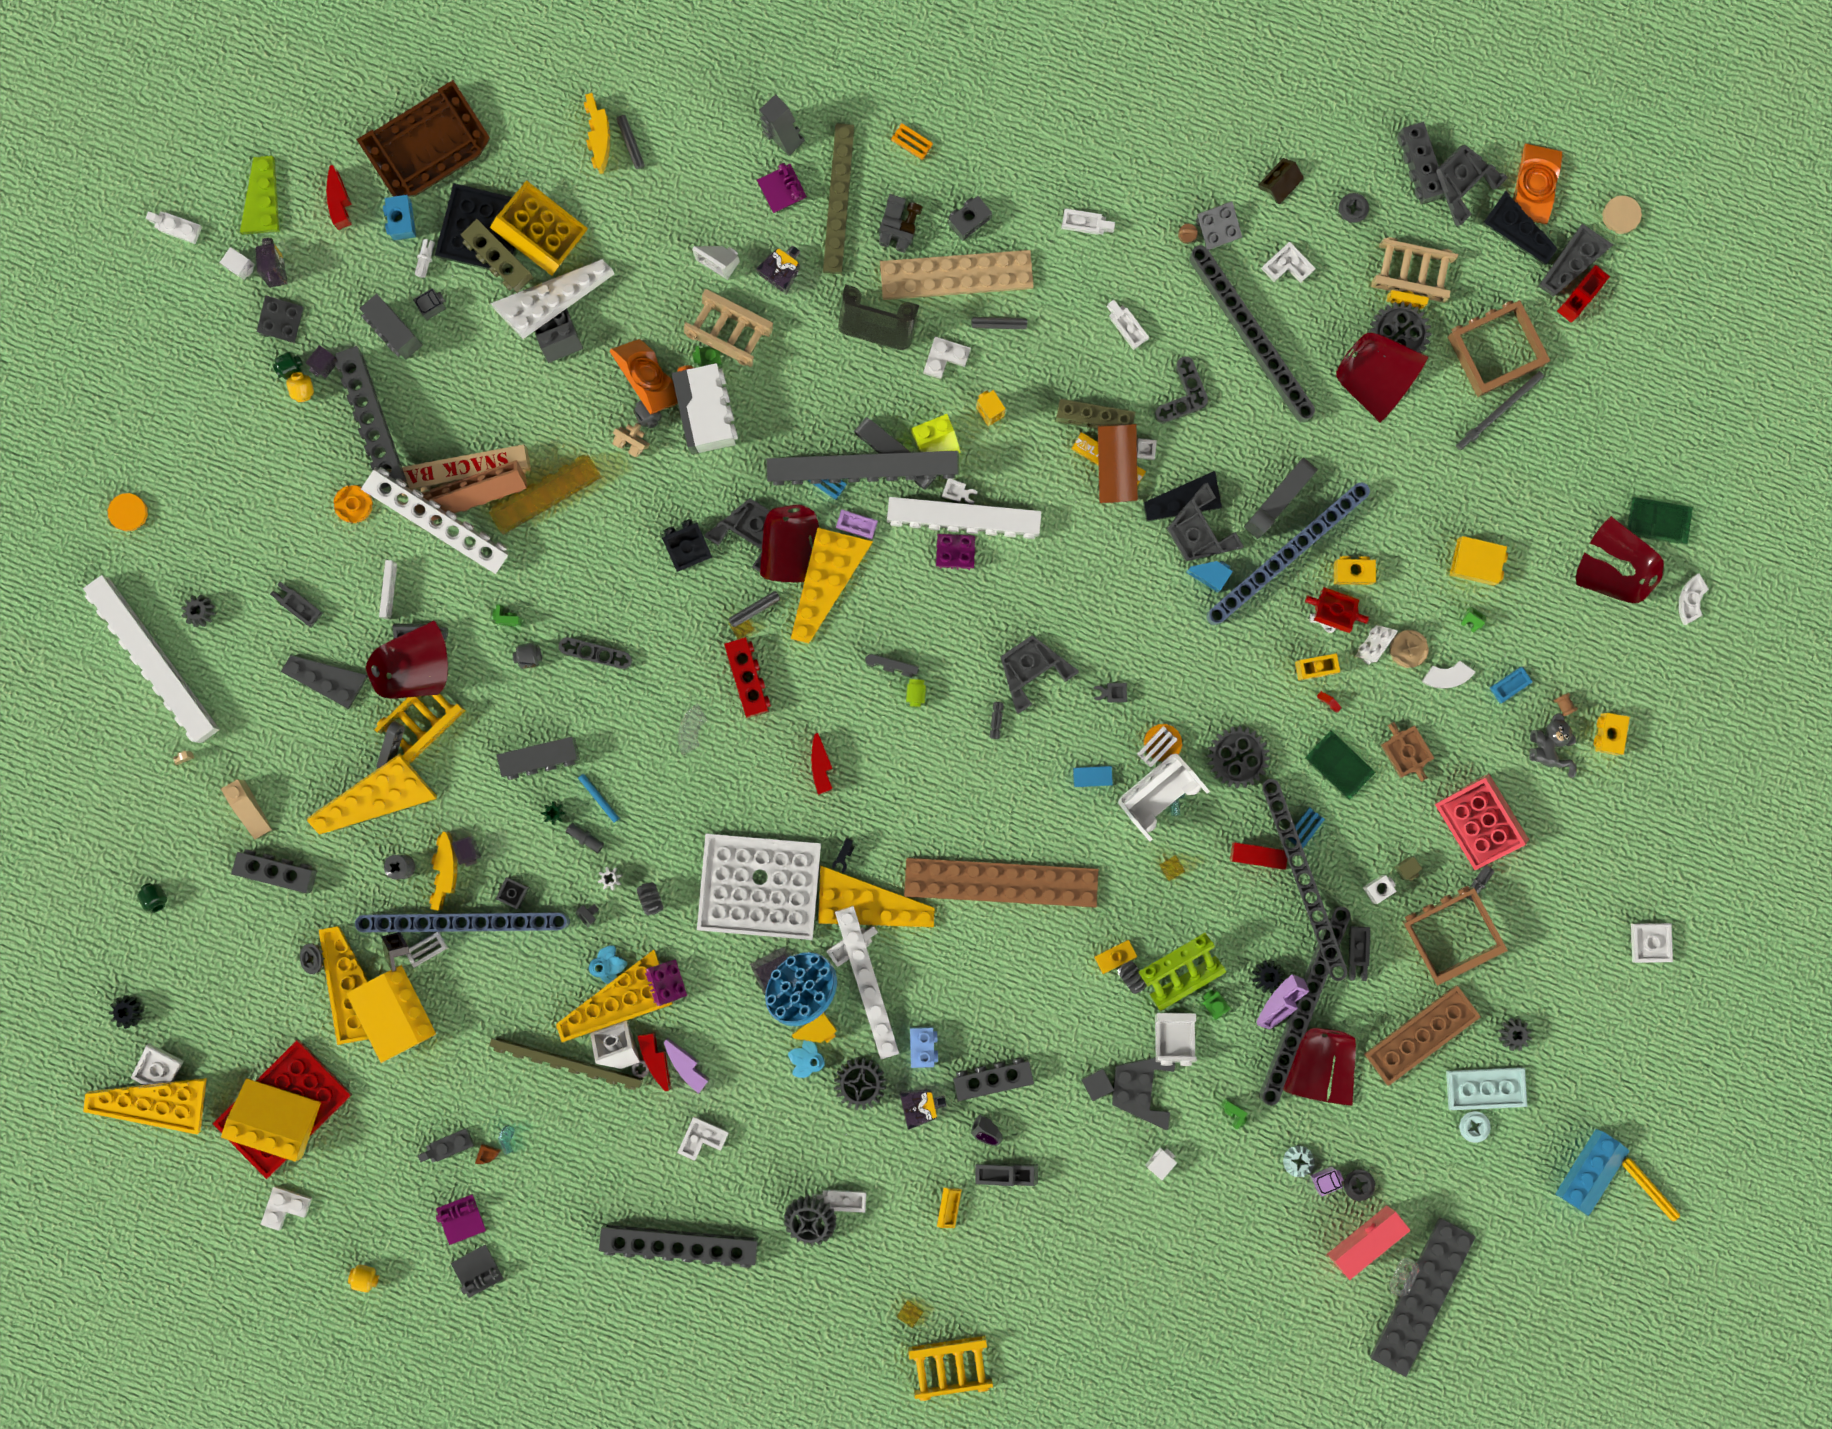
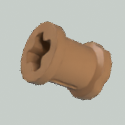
M1569 692L1553 700L1554 703L1558 704L1563 716L1578 710L1572 703Z

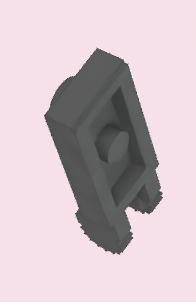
M280 581L277 585L288 594L285 598H282L280 594L272 591L270 595L278 600L280 605L312 628L323 612Z
M1350 926L1349 980H1355L1356 966H1361V981H1367L1370 958V927Z

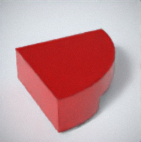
M1320 691L1317 695V698L1322 703H1327L1334 712L1338 713L1342 709L1338 702L1328 694Z

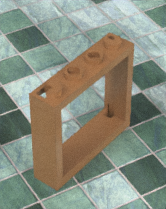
M1520 300L1515 303L1509 301L1502 305L1503 308L1498 311L1496 308L1485 313L1486 316L1481 319L1478 316L1468 321L1469 324L1464 327L1461 324L1451 329L1452 333L1448 336V339L1477 397L1528 374L1551 361ZM1514 311L1537 359L1484 384L1461 335Z
M1462 887L1457 890L1458 894L1452 897L1451 895L1444 896L1440 899V903L1436 905L1431 903L1423 907L1422 912L1418 914L1413 912L1405 916L1406 920L1402 921L1437 986L1508 951L1473 887ZM1471 896L1496 944L1437 973L1411 925Z

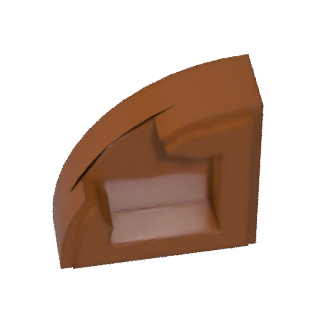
M481 1144L475 1164L491 1162L499 1155L501 1150Z

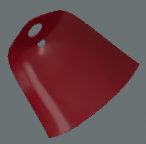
M1366 333L1346 353L1336 371V377L1341 385L1381 423L1413 384L1423 369L1428 356L1382 335ZM1353 349V351H1352V353L1350 354V356H1349L1348 358H1346V357L1348 356V354L1350 353V351ZM1355 352H1357V356H1356V357H1352L1353 354H1354Z
M790 505L774 508L767 514L763 529L760 575L764 579L791 583L805 581L812 553L809 536L811 535L812 544H814L817 528H819L818 520L813 510L803 505ZM792 508L800 509L797 512H788V510ZM783 517H789V519L784 521Z
M1610 516L1601 525L1589 544L1600 547L1606 553L1620 560L1630 562L1635 569V574L1623 576L1614 566L1584 552L1575 577L1577 586L1624 602L1640 603L1660 583L1663 576L1664 560L1652 547ZM1657 575L1656 582L1649 586L1651 579ZM1641 579H1645L1643 584H1640Z
M435 621L379 646L372 652L366 663V672L375 692L379 696L388 699L439 695L444 689L448 676V657L442 632ZM373 665L379 669L380 674L378 677L372 674L371 668ZM387 673H391L390 679L387 678Z
M1321 1028L1308 1030L1299 1044L1283 1091L1308 1099L1352 1106L1356 1057L1355 1037L1335 1030ZM1334 1055H1335V1063H1334L1333 1076H1332V1084H1331V1093H1330L1329 1099H1328V1101H1327L1328 1087H1329V1083H1330V1078H1331V1073H1332V1068H1333V1059H1334Z

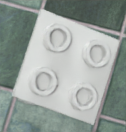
M1376 625L1370 631L1365 642L1360 645L1355 657L1364 659L1363 662L1368 665L1377 662L1398 631Z

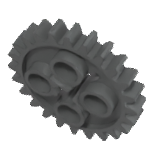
M1394 302L1392 308L1390 305H1386L1385 310L1381 308L1378 311L1379 315L1376 314L1373 317L1375 321L1370 323L1374 328L1368 331L1369 333H1376L1391 339L1409 322H1412L1413 325L1394 341L1419 353L1427 349L1425 345H1428L1430 341L1426 338L1432 335V333L1427 332L1431 326L1425 325L1429 319L1422 318L1424 312L1418 314L1419 307L1413 310L1411 309V303L1405 307L1404 302L1399 307ZM1397 316L1403 317L1405 323L1398 322ZM1383 328L1388 329L1391 335H1385L1383 333ZM1410 330L1416 332L1417 338L1410 335Z
M1238 726L1237 731L1230 727V733L1224 729L1222 730L1224 736L1217 734L1218 741L1211 740L1215 746L1208 747L1212 754L1206 757L1212 758V761L1208 762L1207 765H1213L1210 772H1217L1214 778L1221 777V784L1228 781L1227 787H1231L1234 783L1237 789L1241 783L1243 788H1246L1247 782L1250 785H1254L1253 779L1261 780L1258 774H1266L1262 768L1269 767L1264 763L1270 760L1269 757L1265 756V753H1268L1269 750L1263 749L1267 743L1259 742L1262 736L1256 738V731L1249 734L1248 727L1245 728L1244 732H1242L1241 726ZM1240 739L1246 741L1247 746L1244 750L1238 747ZM1223 748H1227L1230 752L1227 759L1221 756ZM1249 749H1253L1252 753L1241 757L1240 761L1237 760L1223 766L1224 762L1236 757V753L1242 754ZM1249 756L1254 757L1256 761L1253 767L1247 764ZM1232 765L1237 766L1239 769L1236 776L1230 773Z

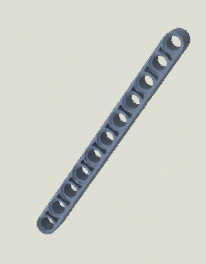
M1361 482L1348 490L1211 608L1206 616L1207 621L1211 625H1218L1227 619L1365 500L1370 493L1368 485ZM1356 488L1363 491V497L1356 495ZM1341 501H1347L1349 509H1344L1341 506ZM1327 513H1332L1335 516V520L1329 521ZM1313 525L1320 527V534L1313 532ZM1299 537L1306 540V546H1301L1298 543ZM1284 550H1290L1292 558H1286ZM1270 562H1275L1278 565L1277 571L1270 569ZM1256 574L1263 576V583H1258L1255 580ZM1245 586L1249 589L1248 596L1241 593V587ZM1227 599L1234 600V608H1229L1227 606ZM1213 611H1218L1220 613V620L1217 621L1213 619Z
M562 912L367 914L357 917L355 927L360 932L546 931L565 929L568 927L570 919L567 914ZM520 916L525 919L523 927L517 924V919ZM539 916L545 920L542 927L536 924V919ZM557 916H561L564 919V924L561 927L555 923ZM423 917L428 920V926L426 928H423L420 925V921ZM442 917L446 918L448 922L445 928L441 927L439 923ZM461 917L467 920V925L464 928L459 925ZM480 917L486 919L485 927L479 926L478 920ZM499 917L505 918L506 924L504 927L498 925ZM365 918H367L370 922V925L367 929L364 928L362 925V922ZM384 918H387L389 921L388 928L382 926ZM403 918H406L409 922L407 928L401 925Z

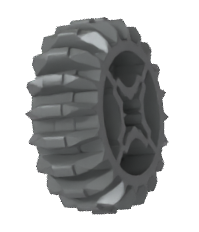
M855 1057V1064H852L851 1060H847L849 1067L847 1068L842 1064L841 1068L844 1072L837 1071L836 1074L841 1076V1078H835L834 1082L840 1083V1085H836L834 1089H841V1092L837 1093V1097L844 1096L841 1103L843 1104L848 1100V1108L854 1103L855 1110H858L859 1105H862V1109L866 1110L867 1103L870 1108L873 1107L872 1100L876 1103L880 1102L876 1097L877 1095L880 1097L884 1096V1093L879 1090L886 1089L885 1085H881L882 1082L886 1081V1078L879 1077L884 1074V1071L880 1070L877 1072L879 1064L872 1067V1059L868 1064H865V1057L862 1058V1063H859L858 1057ZM860 1068L856 1078H845L850 1071ZM865 1069L874 1075L876 1083L865 1078ZM862 1074L863 1083L865 1082L866 1085H862L860 1093H858L859 1088H857L858 1085H855V1082L859 1081ZM844 1084L855 1089V1098L847 1093ZM875 1089L871 1096L861 1099L864 1090Z
M808 1194L805 1198L800 1196L798 1200L794 1199L788 1205L787 1211L784 1214V1225L787 1226L786 1232H791V1238H797V1243L801 1240L804 1246L810 1243L813 1247L815 1242L820 1245L823 1241L827 1242L829 1237L833 1235L837 1218L834 1215V1208H830V1202L825 1204L824 1198L818 1200L816 1195L810 1198ZM796 1214L798 1215L801 1223L797 1221ZM820 1217L823 1219L825 1226L821 1224Z

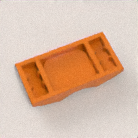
M1525 144L1513 200L1521 206L1522 210L1534 222L1547 224L1555 200V188L1561 170L1562 151Z
M637 339L612 348L609 351L650 415L678 404L672 378L662 371L658 365L655 352L647 344Z

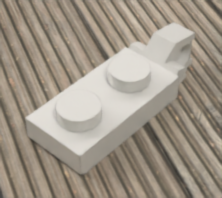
M1072 209L1064 210L1061 229L1103 235L1104 232H1114L1115 222L1106 221V217H1103L1102 214Z
M148 211L146 219L154 223V227L160 232L196 244L202 226L166 212L160 211L159 215Z
M1115 300L1108 303L1106 307L1111 312L1109 315L1111 321L1133 350L1149 339V336L1128 308H1125L1123 305L1119 307Z
M874 925L866 930L863 927L861 928L866 948L873 942L871 937L878 933ZM843 939L826 950L837 967L849 960Z
M823 1190V1194L812 1195V1198L816 1195L818 1200L824 1198L825 1204L830 1202V1208H834V1211L864 1213L866 1210V1192Z

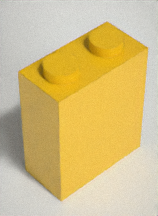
M1461 536L1457 539L1449 576L1492 586L1499 584L1504 577L1502 568L1503 563H1506L1508 558L1507 546Z

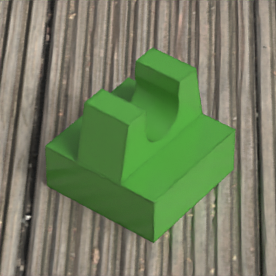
M1470 606L1461 621V625L1465 626L1468 622L1473 623L1471 631L1474 633L1486 623V616Z

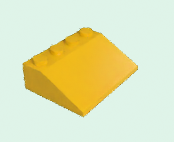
M527 180L496 216L490 226L493 231L551 276H553L588 230L586 226Z
M402 965L396 967V971L392 972L390 970L346 993L380 1063L436 1035Z
M246 1078L226 1120L221 1138L296 1162L303 1158L321 1102Z

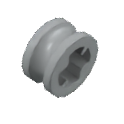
M640 1059L639 1063L632 1065V1073L638 1078L645 1077L649 1073L645 1061ZM640 1063L644 1064L643 1067H646L642 1074L638 1073L639 1070L636 1071V1067Z

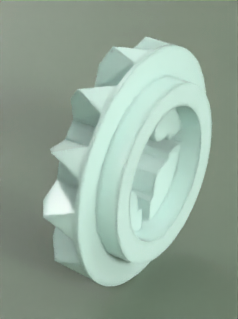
M1477 1111L1466 1113L1461 1118L1460 1125L1458 1126L1461 1135L1467 1141L1473 1143L1485 1140L1491 1129L1489 1119L1483 1113ZM1471 1121L1475 1124L1480 1123L1477 1126V1132L1469 1130L1472 1127Z
M1304 1146L1291 1147L1286 1151L1283 1158L1284 1168L1294 1177H1305V1175L1311 1173L1315 1166L1313 1154ZM1301 1155V1159L1306 1164H1300V1166L1297 1167V1164L1291 1160L1299 1159V1156Z

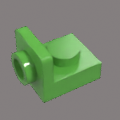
M695 346L696 352H692L694 363H698L699 367L716 363L718 366L722 365L720 351L710 346L702 348Z
M496 604V609H493V620H495L497 625L522 627V619L516 613H505V616H503L504 607L501 604Z
M1211 989L1203 995L1204 999L1201 1002L1214 1020H1217L1231 1008L1218 990L1213 991Z
M1224 1099L1221 1104L1225 1108L1224 1112L1233 1118L1235 1115L1237 1116L1232 1126L1238 1130L1239 1127L1245 1125L1248 1113L1229 1100Z

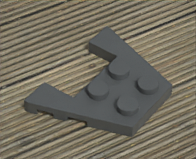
M1461 145L1436 170L1456 226L1462 225L1472 215L1461 198L1482 177L1485 178L1492 190L1497 189L1508 178L1504 173L1501 174L1495 170L1496 167L1492 164L1488 165L1484 162L1480 155L1466 145Z
M1208 483L1202 485L1166 528L1185 561L1244 547L1236 532L1217 541L1199 508L1216 498Z
M750 498L727 518L719 522L712 530L708 531L704 537L719 546L729 530L762 550L764 522L770 510ZM762 552L752 566L758 572H760Z
M1033 635L1000 656L1017 714L1032 705L1021 688L1051 667H1055L1064 682L1079 673L1078 669L1054 653Z
M1156 1057L1116 1065L1112 1105L1164 1130H1168L1170 1112L1150 1110L1154 1070L1174 1072L1175 1062L1171 1066H1162L1161 1062H1156Z

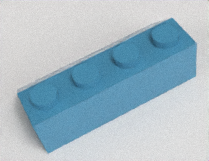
M1595 1129L1555 1195L1589 1216L1626 1158L1629 1150L1605 1132Z

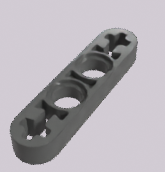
M568 637L563 638L559 642V650L568 656L623 670L628 669L632 665V657L623 651ZM570 641L572 646L577 647V643H580L577 648V655L574 654L576 650L568 649L567 652L563 645ZM584 646H590L592 650L591 654L587 657L581 653ZM608 651L610 653L609 660L602 661L600 653ZM614 653H617L615 657L618 658L626 656L628 663H624L621 666V662L614 660V664H611L614 659Z

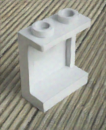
M1157 1013L1155 1015L1156 1062H1161L1162 1066H1171L1173 1062H1180V1066H1192V1063L1197 1061V1057H1195L1196 1014Z

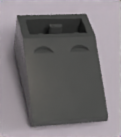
M567 308L534 331L548 363L583 349Z

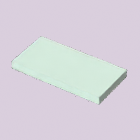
M1524 1067L1446 1071L1449 1110L1527 1107Z

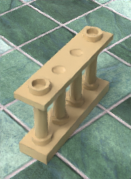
M1392 237L1384 238L1381 241L1379 248H1384L1386 251L1381 274L1373 278L1372 288L1386 291H1412L1415 295L1429 297V300L1442 303L1449 299L1451 291L1446 290L1444 284L1448 264L1453 263L1457 259L1458 254L1448 249L1436 250L1399 242L1396 238ZM1393 251L1404 253L1400 277L1397 279L1390 278L1388 275ZM1412 255L1423 257L1418 282L1416 283L1408 282L1407 279ZM1430 258L1441 261L1437 284L1434 287L1427 286L1425 283Z
M705 289L702 294V304H704V307L693 325L685 322L684 334L692 340H698L736 359L741 365L752 367L754 356L750 354L761 335L770 336L773 330V322ZM714 309L720 312L721 315L709 334L701 330L700 327L709 312ZM732 318L738 324L728 341L725 342L717 338L726 320ZM748 326L754 329L755 332L744 351L735 347L734 344L744 327Z

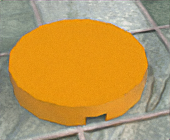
M358 485L345 486L334 497L335 513L340 519L348 523L362 522L369 517L372 511L373 501L371 495L361 490L362 487Z
M123 493L116 496L108 507V518L111 524L117 529L126 532L137 530L146 522L148 516V508L139 496L131 493Z
M1158 724L1150 728L1143 740L1145 746L1163 726L1178 739L1161 756L1158 762H1163L1172 754H1179L1182 748V737L1179 731L1168 724ZM1162 733L1146 750L1147 754L1165 736L1164 733ZM1168 738L1151 756V758L1154 759L1156 755L1171 741V739Z

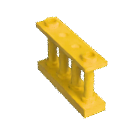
M441 694L431 695L445 709L446 714L440 719L418 699L420 696L408 697L387 718L383 717L380 719L374 730L382 734L399 717L417 736L418 741L414 745H409L403 738L400 743V747L404 750V755L402 756L411 764L466 711L460 704L451 705ZM413 704L432 723V728L427 732H423L404 711Z
M986 1336L908 1347L909 1360L914 1359L916 1361L920 1386L919 1390H914L915 1399L926 1401L930 1400L933 1396L973 1390L986 1392L989 1388H993L992 1379H986L982 1356L983 1348H987ZM972 1350L974 1352L978 1381L966 1382L962 1355L964 1351ZM952 1353L955 1355L959 1384L947 1385L943 1360L945 1354ZM933 1356L936 1360L939 1387L928 1388L924 1366L925 1357Z

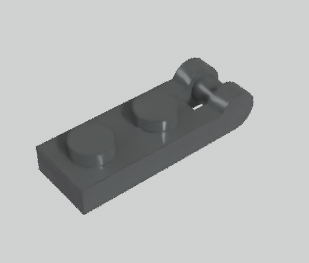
M869 654L865 658L866 665L869 667H874L875 665L882 666L884 671L891 673L897 670L902 672V676L912 678L913 675L917 676L919 670L917 666Z

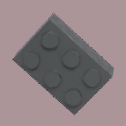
M377 293L359 308L364 313L361 317L387 343L386 345L398 358L402 356L407 360L423 346Z

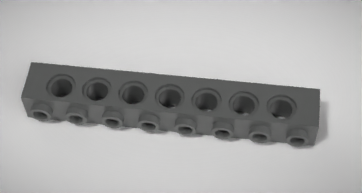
M355 346L336 353L338 361H335V365L338 371L342 372L343 378H341L343 387L348 389L349 394L346 395L348 402L351 406H354L355 411L352 413L355 421L360 424L359 434L366 441L367 445H364L365 451L372 458L373 462H370L372 470L375 467L377 469L381 467L385 470L392 469L389 476L395 480L397 478L401 479L407 484L406 487L409 488L362 352ZM356 368L353 373H349L351 369ZM358 385H362L360 389L355 390ZM368 401L366 406L361 407L363 402ZM374 418L372 423L367 424L369 419ZM376 435H380L377 440L373 441ZM386 452L383 457L378 458L380 453ZM382 483L381 489L389 492L391 491V485Z
M604 1224L601 1227L599 1251L609 1256H613L615 1253H623L624 1257L643 1255L645 1259H654V1256L662 1257V1260L673 1261L674 1258L682 1259V1262L688 1263L693 1262V1260H701L702 1264L721 1262L720 1265L732 1266V1263L740 1264V1267L750 1268L756 1264L759 1238ZM617 1237L624 1238V1246H620L616 1243ZM642 1239L645 1242V1246L642 1248L636 1246L635 1240ZM655 1241H662L664 1243V1248L657 1249L655 1247ZM674 1243H682L684 1250L677 1251L674 1248ZM695 1244L702 1245L703 1252H695L693 1246ZM720 1246L723 1249V1253L715 1254L713 1247ZM735 1247L740 1248L742 1255L735 1256L732 1253V1249Z

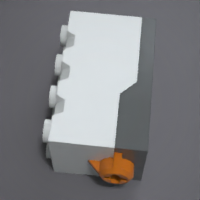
M717 363L697 368L691 365L679 367L677 372L672 373L687 447L691 455L736 445L735 439H738L735 425L731 424V421H734L730 405L727 406L730 398L727 388L723 387L726 384L722 368L719 369Z

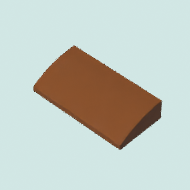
M1136 424L1098 425L1099 503L1138 500Z

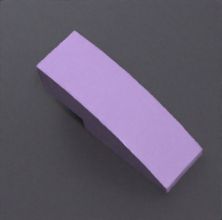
M1293 974L1289 976L1275 990L1265 1004L1257 1020V1025L1270 1030L1296 1011L1298 1007L1295 1002L1310 992L1305 980Z
M666 1039L664 1045L673 1066L684 1081L699 1094L709 1081L708 1077L694 1068L699 1061L672 1040Z

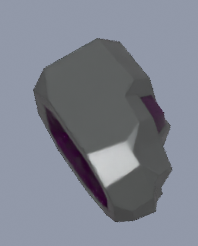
M981 1114L976 1117L970 1132L973 1137L984 1144L999 1145L1003 1137L998 1127L988 1117Z

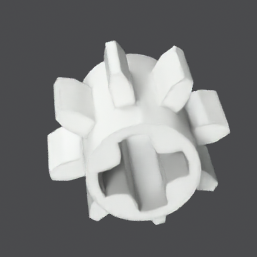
M606 867L605 873L599 872L602 879L598 883L603 882V889H607L610 886L611 890H615V884L621 885L618 880L622 875L616 873L617 868L610 871V868ZM613 874L614 882L607 883L608 879L606 876Z

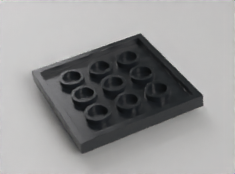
M453 183L435 256L489 270L490 266L486 262L482 264L476 257L477 252L474 249L470 251L462 243L464 239L460 234L476 219L515 256L516 248L490 228L496 216L512 197ZM481 241L478 247H484L487 241ZM499 254L493 255L491 260H492V261L498 260L499 257H500V255H499ZM511 267L505 270V274H510Z

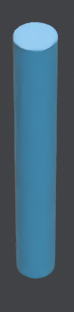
M582 774L579 776L580 782L613 823L620 819L586 775Z

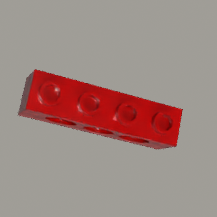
M745 637L725 643L724 646L746 718L769 712L768 707H771L769 697L764 696L762 690L766 687L763 677L759 678L757 673L760 667L758 660H754L752 652H755L752 641H748ZM741 654L748 656V661L745 664L738 663V657ZM745 673H753L754 678L751 682L743 680ZM751 691H758L759 698L757 700L751 701L749 699Z

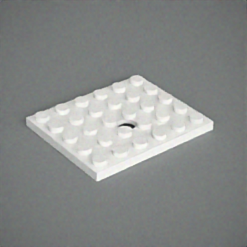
M705 834L697 930L813 940L821 843ZM759 869L764 870L768 875L767 881L762 885H758L753 881V873Z

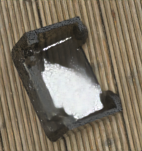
M845 284L838 323L842 334L897 350H906L911 346L919 319V305L905 302L900 305L897 314L860 304L862 297L860 290Z

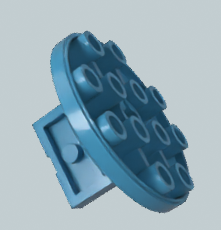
M805 952L788 957L771 973V978L767 984L765 1001L769 1013L778 1022L787 1026L804 1025L818 1018L829 1007L836 992L837 975L834 967L825 957L817 953Z

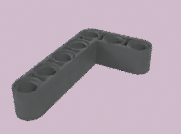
M1303 457L1244 525V528L1259 539L1276 521L1275 519L1318 469Z

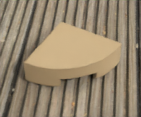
M184 750L178 753V756H174L173 760L175 765L193 759L194 756L192 752Z

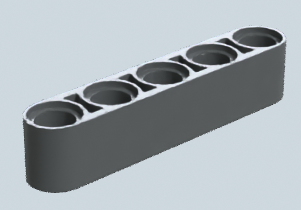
M865 417L854 430V433L879 454L911 453L868 417ZM917 476V480L912 481L926 490L934 479L924 480V476Z

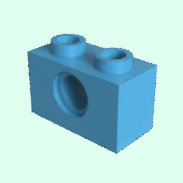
M408 195L385 198L383 212L388 220V223H385L387 235H390L393 240L416 238L412 201ZM398 215H403L400 221H395Z

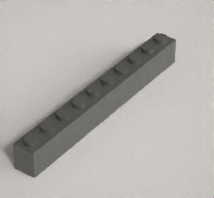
M959 451L766 458L767 481L773 482L774 486L784 485L786 481H792V485H802L803 481L809 480L811 484H822V480H829V483H841V479H848V483L860 482V479L867 478V482H878L879 478H886V481H898V477H905V480H917V476H924V480H932L940 475H943V479H955V475H960Z

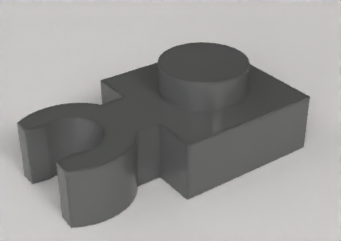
M1107 683V689H1104L1102 686L1094 687V690L1101 691V696L1094 697L1096 701L1107 697V703L1127 702V683Z

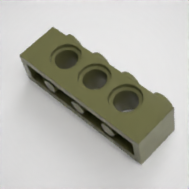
M478 219L460 234L464 239L462 243L470 251L474 249L477 252L476 257L482 264L486 262L490 266V272L496 278L500 276L504 280L502 284L509 291L513 289L518 293L533 278L531 273ZM481 241H487L484 247H478ZM495 254H499V255H500V257H499L498 260H496V261H492V260H491L493 255H495ZM507 268H513L512 273L505 274Z
M1060 399L1055 422L1098 429V425L1133 424L1135 412Z

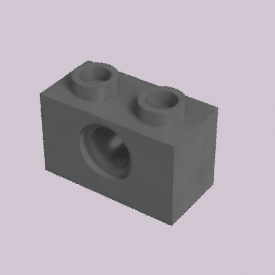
M979 196L974 199L971 197L964 203L963 208L960 210L956 209L949 215L948 225L961 241H964L992 219V212ZM966 214H971L974 216V218L972 220H966L964 216Z

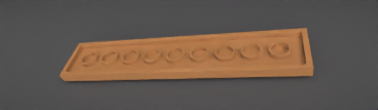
M906 858L904 897L1097 907L1099 869Z

